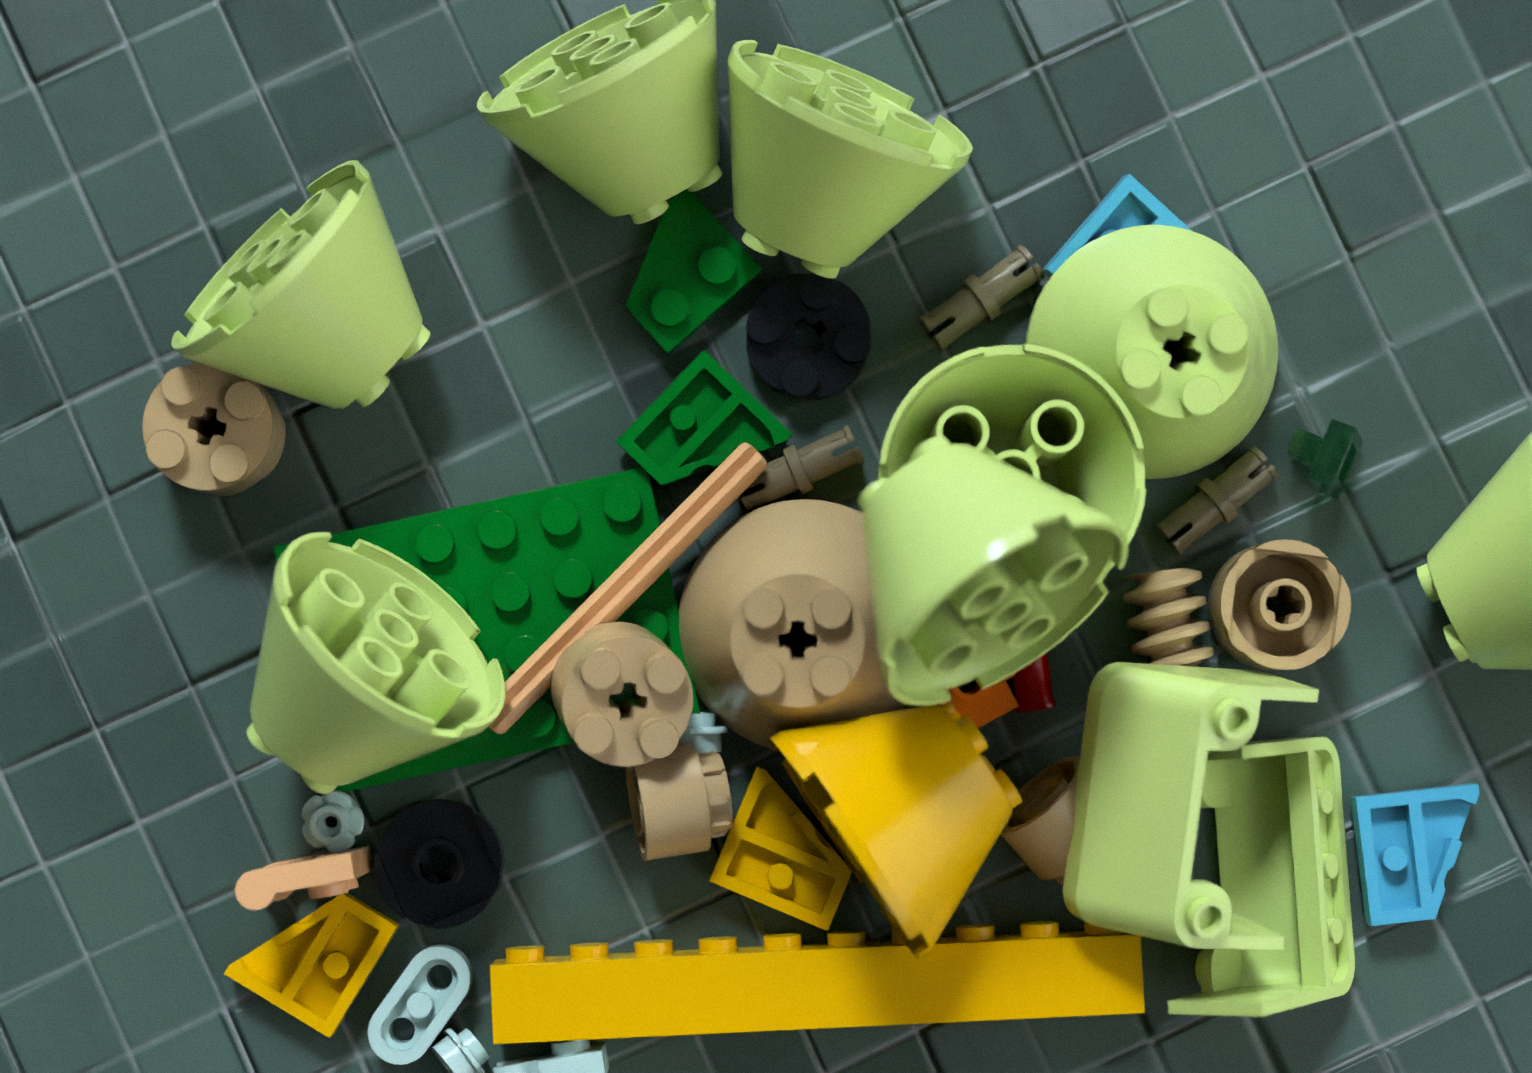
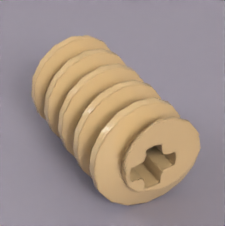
M1177 568L1120 577L1137 581L1140 585L1123 595L1124 603L1143 607V612L1127 620V628L1147 632L1146 638L1130 647L1132 654L1150 657L1151 663L1149 664L1198 667L1197 664L1214 655V648L1194 643V638L1211 629L1210 622L1190 618L1191 612L1207 604L1206 597L1186 593V587L1203 578L1201 571Z

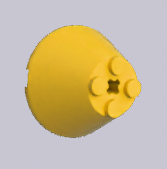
M948 702L943 706L939 704L780 730L769 737L775 751L779 749L786 758L781 763L798 791L859 882H865L881 907L880 911L918 960L930 953L1013 813L1012 808L1022 802L1020 794L1007 775L1001 769L995 771L984 755L980 756V753L988 749V745L975 724L967 715L961 717L954 706Z

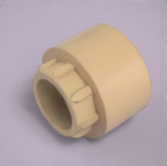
M693 742L678 743L675 750L664 758L655 759L637 766L625 767L630 813L638 849L643 861L708 851L711 845V838L725 836L728 830L732 829L733 813L729 782L720 754L715 751H711V753H697Z
M1069 756L1060 759L1027 781L1018 790L1022 802L1012 808L1013 813L1000 834L1039 879H1055L1060 885L1064 883L1066 860L1074 829L1075 791L1080 761L1079 756Z

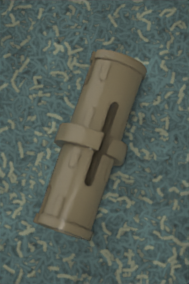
M1019 245L1015 248L1014 252L998 262L979 278L974 274L962 281V290L926 315L923 314L918 318L926 333L945 320H950V324L930 338L940 351H944L949 344L983 319L989 322L993 321L1001 315V306L1037 281L1040 282L1044 279V273L1038 262L1015 277L1013 275L1016 269L1033 258L1032 254L1023 245Z
M847 424L842 429L800 449H797L795 444L782 449L784 456L768 462L764 472L748 488L759 483H763L765 487L741 498L747 512L749 513L778 500L800 489L802 494L814 490L812 483L855 464L864 463V458L858 446L836 456L832 454L833 450L855 441L849 425Z
M1252 446L1246 454L1211 481L1205 478L1195 486L1197 493L1162 521L1154 524L1155 530L1161 538L1165 536L1170 538L1184 527V529L1165 543L1180 557L1185 553L1186 549L1220 522L1229 524L1238 516L1237 508L1271 481L1274 482L1279 478L1277 470L1273 464L1267 467L1262 465L1248 477L1252 471L1268 460L1261 450Z

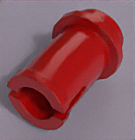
M1046 652L1031 664L1014 673L1015 676L1012 677L1014 695L1019 705L1015 708L1017 713L1056 707Z

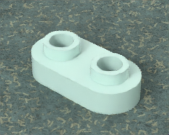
M436 944L423 949L411 960L370 1019L368 1039L371 1048L378 1057L391 1064H409L419 1059L430 1048L470 991L473 971L468 958L463 952L450 945ZM444 965L449 968L452 973L450 986L440 988L431 982L430 971L433 966ZM397 1018L409 1019L415 1028L413 1038L409 1040L397 1038L392 1029L394 1020Z

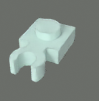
M589 1040L552 1041L550 1043L552 1052L542 1053L541 1056L498 1062L497 1067L493 1068L494 1073H608L610 1067L605 1043L590 1045Z

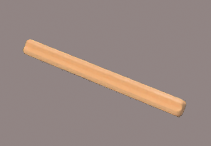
M746 442L740 444L505 681L506 694L503 709L488 726L493 732L497 734L505 733L551 687L555 664L567 646L570 647L578 638L586 634L585 631L603 623L615 622L764 472L767 462L753 446Z

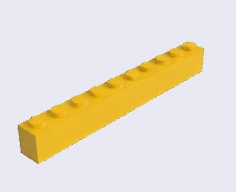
M1055 921L1020 923V934L995 935L994 925L990 924L956 926V937L938 938L931 952L920 960L911 953L894 929L891 930L892 940L866 941V931L848 930L828 932L827 943L802 944L801 934L764 935L763 946L737 947V937H707L698 939L699 949L673 950V940H643L634 942L635 952L610 954L608 943H580L570 945V955L547 957H544V946L505 948V959H496L490 965L493 1044L1145 1013L1141 936L1094 926L1085 921L1084 931L1059 932V923Z

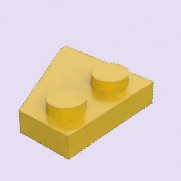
M757 766L709 881L828 931L853 871L767 770Z
M349 893L340 894L250 953L228 965L224 974L326 1037L331 1038L400 924Z

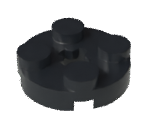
M813 272L789 275L774 282L757 298L747 318L746 350L755 373L773 391L795 399L823 400L842 392L860 375L871 349L870 318L857 294L846 284L835 279L819 276ZM805 320L810 326L819 323L824 328L825 333L819 338L823 348L819 352L812 353L807 346L798 350L793 347L791 341L798 335L795 327L797 323Z
M431 799L404 809L390 821L380 839L373 867L378 890L383 900L393 912L404 919L408 918L415 924L426 925L424 927L447 929L468 922L488 906L495 893L501 887L505 859L500 837L492 823L484 815L466 802ZM433 845H439L443 853L452 851L456 856L457 863L450 867L452 878L448 881L442 882L437 873L427 876L423 871L422 864L430 859L428 848Z

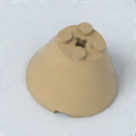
M814 499L786 500L757 508L742 515L720 531L703 549L687 577L678 611L679 631L684 659L693 679L695 691L711 713H715V717L726 727L757 745L774 750L770 744L769 737L780 730L898 711L907 705L893 697L883 682L880 673L862 512L839 503ZM794 621L804 622L806 633L817 634L818 641L808 645H801L793 641L788 633Z

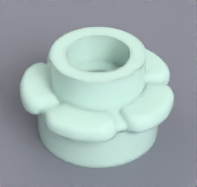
M700 712V714H691L689 724L678 743H693L697 753L722 752V733L728 732V729L724 725H715V713Z
M334 790L330 794H324L321 797L319 795L311 797L305 803L301 812V817L305 820L302 832L307 842L317 849L326 847L332 853L343 852L349 849L355 842L354 837L359 835L364 827L362 810L350 795L340 790ZM327 817H335L337 819V826L329 827L326 823Z
M447 1028L444 1030L445 1037L431 1047L448 1073H485L481 1065L490 1059L483 1046L467 1028L458 1035L451 1028Z

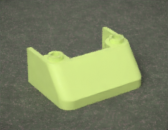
M1116 662L1103 667L1093 678L1088 692L1075 791L1074 829L1066 860L1063 883V899L1067 909L1074 916L1094 926L1196 949L1283 950L1285 937L1232 912L1229 896L1221 887L1205 880H1191L1208 750H1236L1251 739L1257 728L1261 700L1317 703L1319 689L1258 670Z
M1303 737L1248 741L1242 747L1232 751L1208 750L1201 808H1215L1220 887L1229 896L1232 912L1284 936L1283 950L1203 949L1198 954L1195 965L1196 977L1201 986V993L1169 1000L1168 1014L1264 1017L1346 994L1354 978L1355 955L1339 757L1334 744L1327 737Z

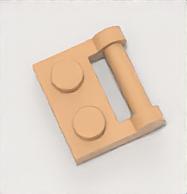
M370 845L351 848L338 853L329 852L274 862L266 865L264 868L246 872L236 883V898L243 907L249 910H260L269 906L273 901L288 898L297 889L308 888L310 900L348 893L351 889L359 888L358 877L374 871Z

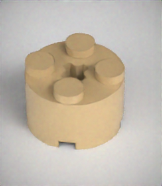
M198 362L183 367H176L164 375L162 381L156 386L148 399L142 424L143 438L149 460L165 476L177 484L214 496H229L240 493L255 485L261 479H264L276 467L285 444L286 430L283 416L275 399L262 384ZM217 419L226 424L224 436L213 435L210 438L204 435V428L207 423H214Z
M1296 540L1269 541L1238 552L1230 557L1220 568L1209 591L1208 617L1219 647L1237 661L1260 670L1300 669L1324 657L1343 638L1351 614L1349 587L1343 576L1340 575L1336 567L1328 559L1329 557L1318 548ZM1279 591L1280 601L1289 603L1290 611L1287 615L1278 616L1275 621V613L1267 610L1266 602L1268 597L1276 596Z
M608 622L596 625L585 631L586 634L578 638L570 647L567 646L559 656L551 680L553 705L574 742L590 757L613 766H637L670 755L685 732L693 709L692 684L682 662L662 640L639 625L626 622ZM623 683H628L632 687L633 693L624 696L622 703L615 704L610 698V694L621 693Z

